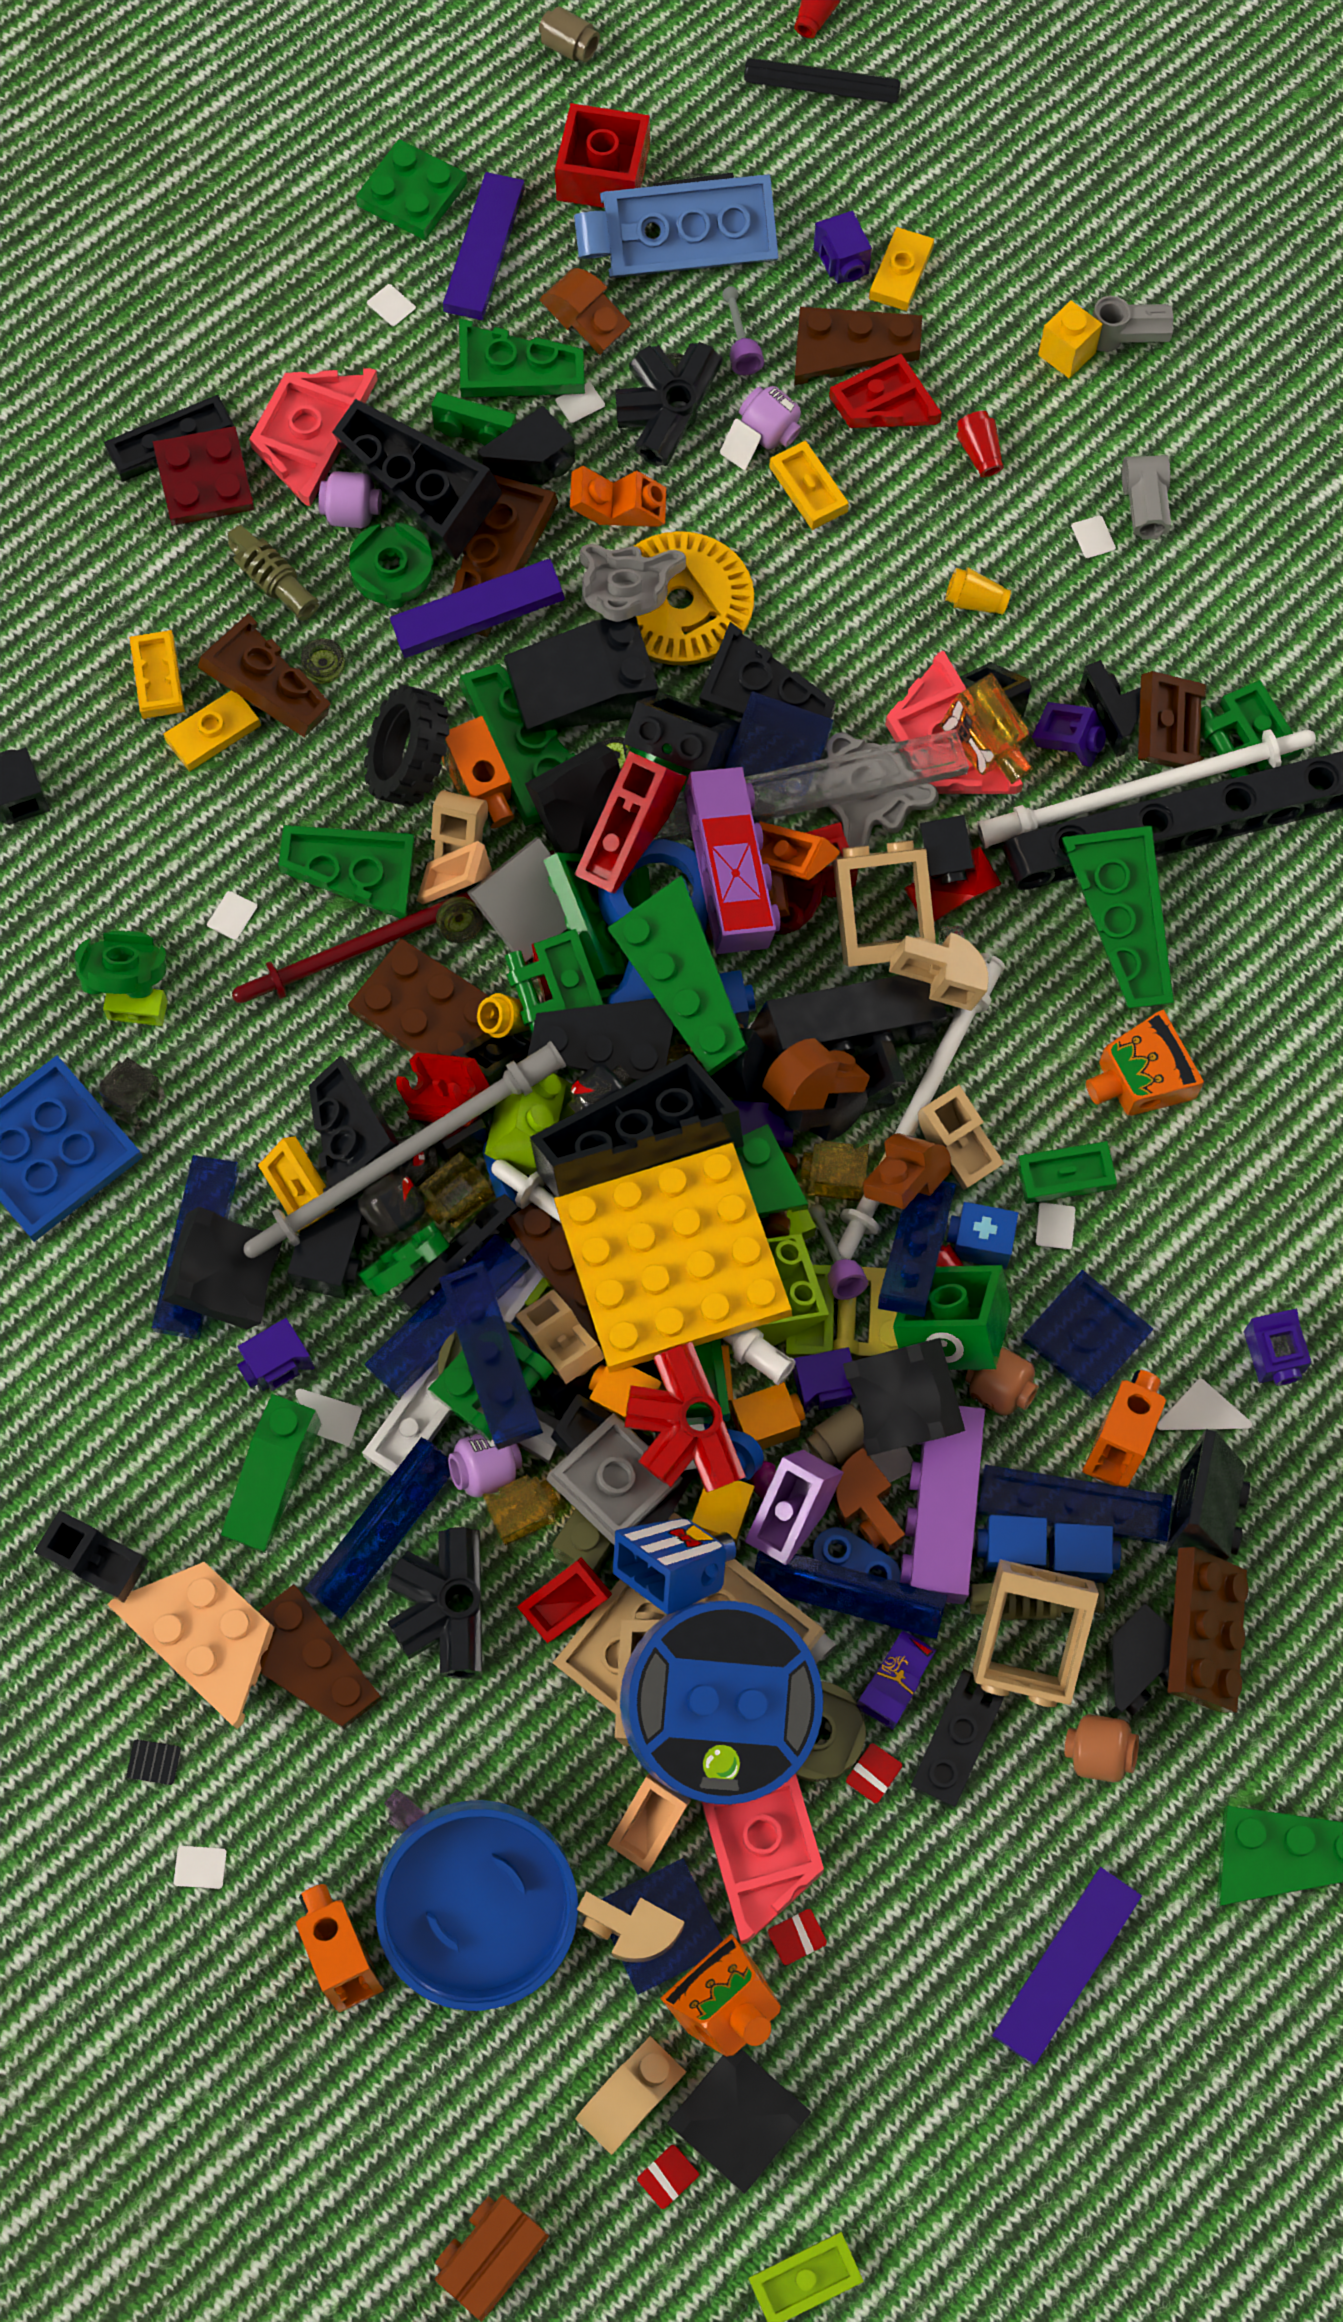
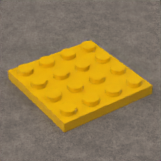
M733 1143L554 1198L609 1373L653 1360L654 1356L692 1342L695 1347L792 1316L791 1306Z

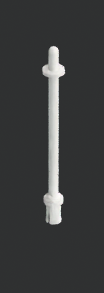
M1268 729L1263 731L1262 743L1037 810H1031L1020 805L1014 807V812L985 821H977L980 840L985 849L991 845L1008 841L1017 835L1037 830L1038 827L1266 759L1273 768L1281 766V755L1312 746L1316 741V735L1311 730H1303L1276 738L1272 730Z
M981 953L988 970L987 992L972 1011L958 1008L894 1134L901 1133L914 1136L919 1126L918 1111L931 1102L974 1015L986 1011L992 1001L990 994L1005 968L1004 963L996 956H992L988 964L989 954ZM886 1152L884 1153V1155H883V1157H882L880 1163H881V1162L883 1161V1159L886 1157ZM864 1194L856 1210L843 1209L840 1214L842 1221L848 1224L837 1246L842 1259L851 1260L863 1235H876L880 1228L878 1223L872 1218L880 1202L865 1198Z
M496 1160L492 1164V1173L518 1192L515 1198L518 1207L523 1209L529 1204L534 1203L561 1223L554 1202L555 1196L543 1188L545 1182L537 1171L527 1177L505 1160ZM757 1328L722 1338L731 1344L735 1360L741 1364L748 1362L773 1380L776 1385L782 1384L795 1366L796 1361L763 1339L764 1334Z

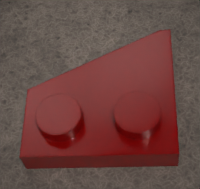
M902 354L830 387L829 398L849 428L936 425L941 422L942 412Z

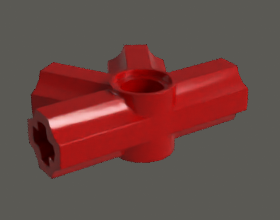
M689 1342L654 1356L653 1359L665 1390L630 1385L624 1428L659 1433L638 1462L670 1488L692 1460H694L706 1493L745 1478V1473L722 1418L721 1407L714 1398L693 1343ZM702 1404L709 1408L712 1413V1423L708 1429L699 1431L689 1426L686 1413L691 1405Z

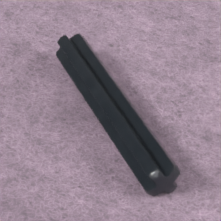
M748 58L745 64L744 79L747 83L887 103H896L899 98L900 80L897 78L757 58Z

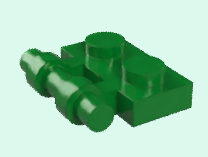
M1261 680L1224 695L1220 702L1224 714L1215 717L1209 706L1201 708L1200 734L1206 743L1211 742L1218 755L1262 743L1263 731L1268 729L1272 730L1276 738L1293 734ZM1235 729L1244 745L1234 748L1226 732ZM1303 749L1281 755V765L1299 758ZM1267 759L1256 762L1260 771L1273 768ZM1246 766L1224 772L1225 774H1230L1232 778L1250 774Z
M576 928L534 943L533 945L539 959L537 962L526 965L521 950L504 956L510 971L506 974L511 988H516L523 1007V1011L520 1012L524 1026H530L531 1032H533L536 1013L604 1005ZM545 976L553 999L540 1003L532 981Z

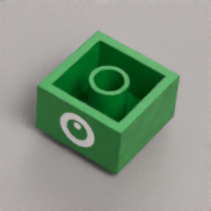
M1002 1265L911 1267L893 1325L898 1349L940 1338L949 1370L978 1371L996 1369L1012 1309Z

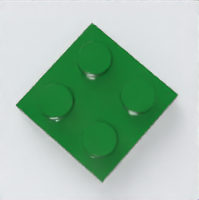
M398 139L357 193V206L426 240L468 183L467 173Z

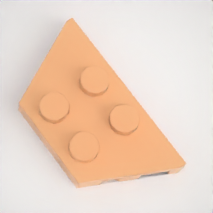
M202 1562L131 1591L124 1603L114 1598L107 1604L236 1729L240 1728L246 1716L242 1712L251 1686H256L261 1671L260 1660L263 1653L268 1650L275 1627L207 1563Z

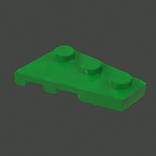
M459 318L461 398L585 394L584 353L582 348L538 337L526 340L510 336L509 330L494 327L493 331L474 327L473 321Z
M283 825L278 866L281 873L401 919L408 915L416 845L415 834Z
M555 853L543 861L549 874V885L558 896L564 911L565 925L568 930L576 928L595 982H618L623 979L628 964L627 958L607 929L609 926L604 921L599 908L598 886L574 875L583 854Z
M1226 1806L1224 1808L1216 1907L1343 1883V1822Z

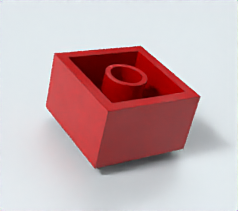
M570 103L555 166L556 200L604 208V203H601L600 193L641 188L650 150V115Z

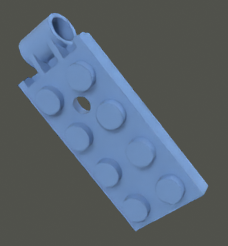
M770 174L605 191L600 193L601 203H604L605 211H589L574 215L579 258L593 259L610 256L611 268L608 270L609 278L777 261L779 258ZM650 223L657 224L660 228V235L655 239L648 238L645 234V227Z

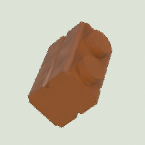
M504 2194L496 2202L488 2196L468 2220L475 2226V2229L463 2244L454 2238L435 2261V2264L441 2271L434 2280L481 2322L485 2320L550 2237L541 2226Z

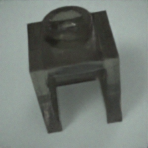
M126 1057L123 1062L118 1061L99 1084L101 1088L99 1093L105 1103L103 1107L137 1131L144 1124L138 1118L135 1108L144 1097L149 1095L160 1104L166 1098L158 1077L129 1057Z

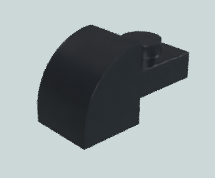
M741 1028L748 1050L710 1077L728 1097H733L734 1100L770 1103L771 1095L762 1085L767 1074L766 1069L773 1054L755 1030Z
M867 1085L864 1092L829 1093L824 1108L815 1110L787 1111L771 1096L768 1110L782 1118L787 1127L802 1132L810 1130L825 1141H829L845 1133L857 1121L868 1102V1095L872 1087Z
M60 1510L34 1550L42 1559L72 1578L91 1588L94 1587L123 1603L149 1562L143 1555L104 1536L99 1530Z

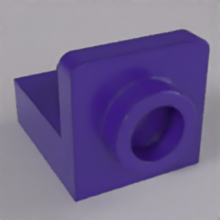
M1047 702L1032 735V739L1036 746L1040 748L1075 752L1082 766L1091 767L1097 753L1101 752L1105 745L1106 731L1094 708Z

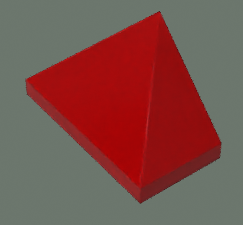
M980 846L973 850L976 871L966 873L968 880L941 885L940 878L932 879L929 876L934 922L1001 885ZM915 883L906 886L904 890L917 911Z
M580 1557L522 1601L517 1608L548 1644L606 1601L612 1593L585 1560Z

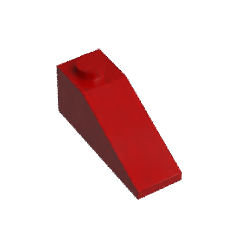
M629 751L574 875L615 894L668 820L687 777Z

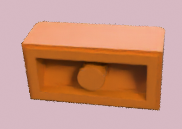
M759 822L763 832V848L760 850L762 863H768L771 871L809 881L836 859L840 853L835 846L823 837Z

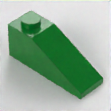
M271 1394L252 1437L221 1532L222 1537L266 1553L322 1425L316 1410Z

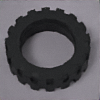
M400 685L399 690L393 689L389 693V699L382 702L379 708L380 714L378 717L375 716L371 726L373 732L372 736H368L366 748H369L364 760V768H367L365 782L370 785L369 793L375 796L376 799L412 807L414 803L418 804L424 799L425 792L429 793L434 785L433 779L435 776L438 777L442 768L440 762L442 756L446 755L448 744H445V739L449 735V724L446 723V719L449 717L448 709L443 706L445 701L438 694L412 686ZM409 733H410V739H409V742H408L406 754H405V756H404V758H403V752H404L406 740H407L408 735H409Z

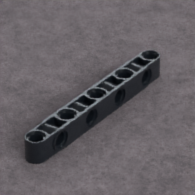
M1343 751L1026 832L1006 841L1002 849L1016 888L1028 890L1076 878L1067 853L1061 850V847L1064 846L1062 837L1153 825L1161 831L1160 833H1153L1155 857H1160L1318 816L1343 808ZM1310 783H1318L1325 790L1315 789ZM1227 804H1236L1243 811H1234Z

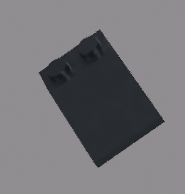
M636 616L620 622L608 619L595 620L509 653L504 657L526 734L630 719L636 702L657 694L659 689Z
M1206 1429L1181 1464L1165 1551L1167 1555L1178 1557V1548L1196 1547L1227 1561L1230 1554L1237 1555L1239 1551L1242 1527L1235 1525L1238 1509L1245 1510L1250 1493V1482L1243 1481L1246 1465L1216 1431Z

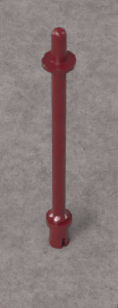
M553 850L549 851L551 855L555 854ZM468 891L281 969L277 970L271 961L267 962L265 966L268 974L237 986L232 991V999L239 1004L246 1003L276 990L278 997L283 999L286 997L284 986L441 921L443 909L449 908L450 904H452L450 908L464 906L463 903H466V905L471 904V908L477 905L468 895Z

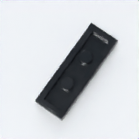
M217 394L104 442V445L121 481L124 482L158 468L153 441L233 427L234 424Z

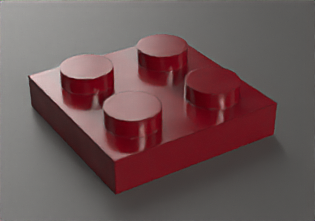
M235 426L153 441L171 526L254 510Z

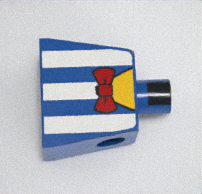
M684 1518L623 1528L615 1531L613 1574L668 1615L721 1590L724 1583L725 1562L735 1558L736 1545L729 1533L722 1532L711 1536L695 1523Z

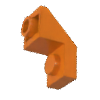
M581 466L571 473L570 508L599 525L660 527L665 524L666 487L637 470L613 483L589 468Z

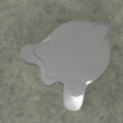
M596 544L585 545L580 550V562L587 569L582 580V596L590 608L601 613L604 618L615 622L649 613L664 603L668 595L670 579L686 568V556L678 550H669L653 557H643L641 550L635 546L611 551Z
M840 732L831 736L826 744L828 754L827 769L821 786L823 796L830 810L843 824L844 836L849 847L868 846L871 831L875 825H882L888 832L897 833L902 829L907 815L911 811L927 810L936 806L939 800L936 787L911 776L902 758L893 748L882 743L883 746L875 743H865V740L855 739L847 733Z

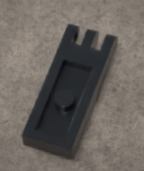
M964 1668L909 1787L953 1810L958 1803L1005 1697L993 1694L991 1702L983 1699L985 1691L981 1688V1684H977L973 1694L966 1691L965 1688L970 1683L972 1672Z

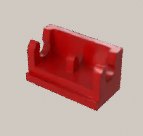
M417 1052L409 1059L412 1071L416 1073L418 1078L415 1088L412 1089L410 1087L409 1080L406 1077L397 1076L396 1078L397 1089L409 1108L406 1112L409 1118L428 1122H435L490 1087L475 1058ZM477 1117L463 1126L468 1127Z

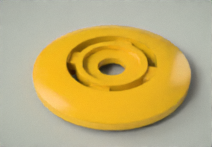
M682 531L654 535L634 545L641 550L643 557H653L669 550H678L684 553L686 556V568L670 579L668 595L675 589H685L693 596L692 603L686 608L678 609L672 607L666 597L664 603L659 608L636 616L650 660L668 665L702 663L716 657L730 622L741 629L742 634H744L751 621L754 609V588L749 571L734 551L714 538L703 534ZM710 616L716 617L715 619L707 622Z

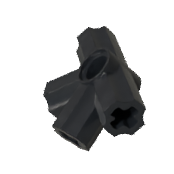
M702 342L690 343L678 367L675 368L659 345L652 347L649 345L639 351L636 357L629 363L630 371L642 387L615 389L618 428L645 426L635 445V452L646 462L657 467L661 465L668 466L686 430L696 422L698 408L722 365V356L717 354L713 347ZM676 401L687 403L686 406L680 408L672 407L670 404Z
M454 1527L438 1532L439 1567L409 1551H406L398 1560L387 1584V1589L413 1602L415 1605L389 1620L387 1624L409 1660L440 1641V1676L453 1679H468L483 1675L480 1530ZM457 1594H467L473 1598L472 1605L466 1611L454 1612L448 1608V1602Z

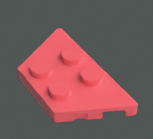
M366 368L363 369V375L339 376L338 370L320 371L316 374H308L306 372L285 373L249 438L251 448L305 505L311 507L319 492L321 481L325 480L341 450V446L332 431L355 399L366 403L378 380L376 370Z
M944 651L939 652L934 657L933 664L921 679L917 678L908 689V694L904 700L899 701L886 716L885 725L917 780L935 786L938 794H1017L1021 792L1023 782ZM957 700H959L964 708L960 721L963 723L967 713L973 722L969 731L973 741L979 749H990L994 755L991 761L987 762V767L983 773L977 769V756L970 743L963 741L960 745H957L951 738L955 735V731L957 732L956 728L949 735L942 728L943 723L952 714V709Z
M796 1774L768 1795L749 1802L729 1805L701 1801L741 1945L752 1940L824 1873V1867Z

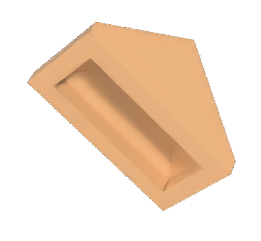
M476 841L428 862L416 901L424 905L476 884L490 875L492 869L485 845Z
M648 1774L607 1845L646 1872H649L691 1799L671 1791Z

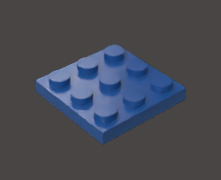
M58 1055L0 1098V1203L33 1242L143 1158L140 1150Z

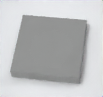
M539 838L532 840L467 892L511 952L522 951L525 962L533 956L531 944L561 934L567 929L564 921V911L558 896L549 885V874L543 861L552 855Z
M615 1413L608 1417L550 1471L546 1478L613 1545H615L616 1530L637 1526L683 1479L680 1476L670 1488L646 1470L638 1460L649 1446L631 1428H624L625 1423Z

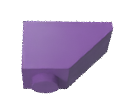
M805 1450L782 1457L745 1542L784 1565L788 1564L824 1516L844 1472Z

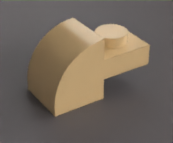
M444 790L440 791L433 804L431 839L435 840L434 860L476 841L482 843L483 827L488 818V803L486 800Z
M950 933L942 945L934 944L927 938L905 936L891 956L889 972L930 983V1000L972 1011L987 992L989 977L982 955L969 941L957 934Z
M960 1085L955 1086L918 1111V1120L925 1139L941 1144L948 1149L953 1168L951 1172L963 1190L1005 1164L980 1125L984 1122Z
M554 1289L515 1315L539 1354L554 1368L553 1373L559 1375L565 1384L576 1377L586 1374L592 1366L604 1359L603 1352L598 1344L581 1326L571 1308Z
M587 1891L577 1908L578 1914L585 1918L581 1925L583 1928L605 1940L609 1939L611 1933L619 1936L611 1952L612 1957L626 1962H645L663 1955L674 1945L685 1926L684 1921L641 1897L631 1916Z
M649 2036L634 2054L607 2080L575 2119L613 2155L687 2071Z

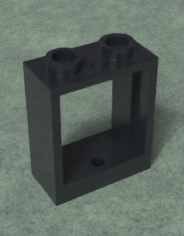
M660 692L636 702L623 744L692 771L715 770L727 763L741 723ZM665 743L672 746V751L669 754L663 750Z

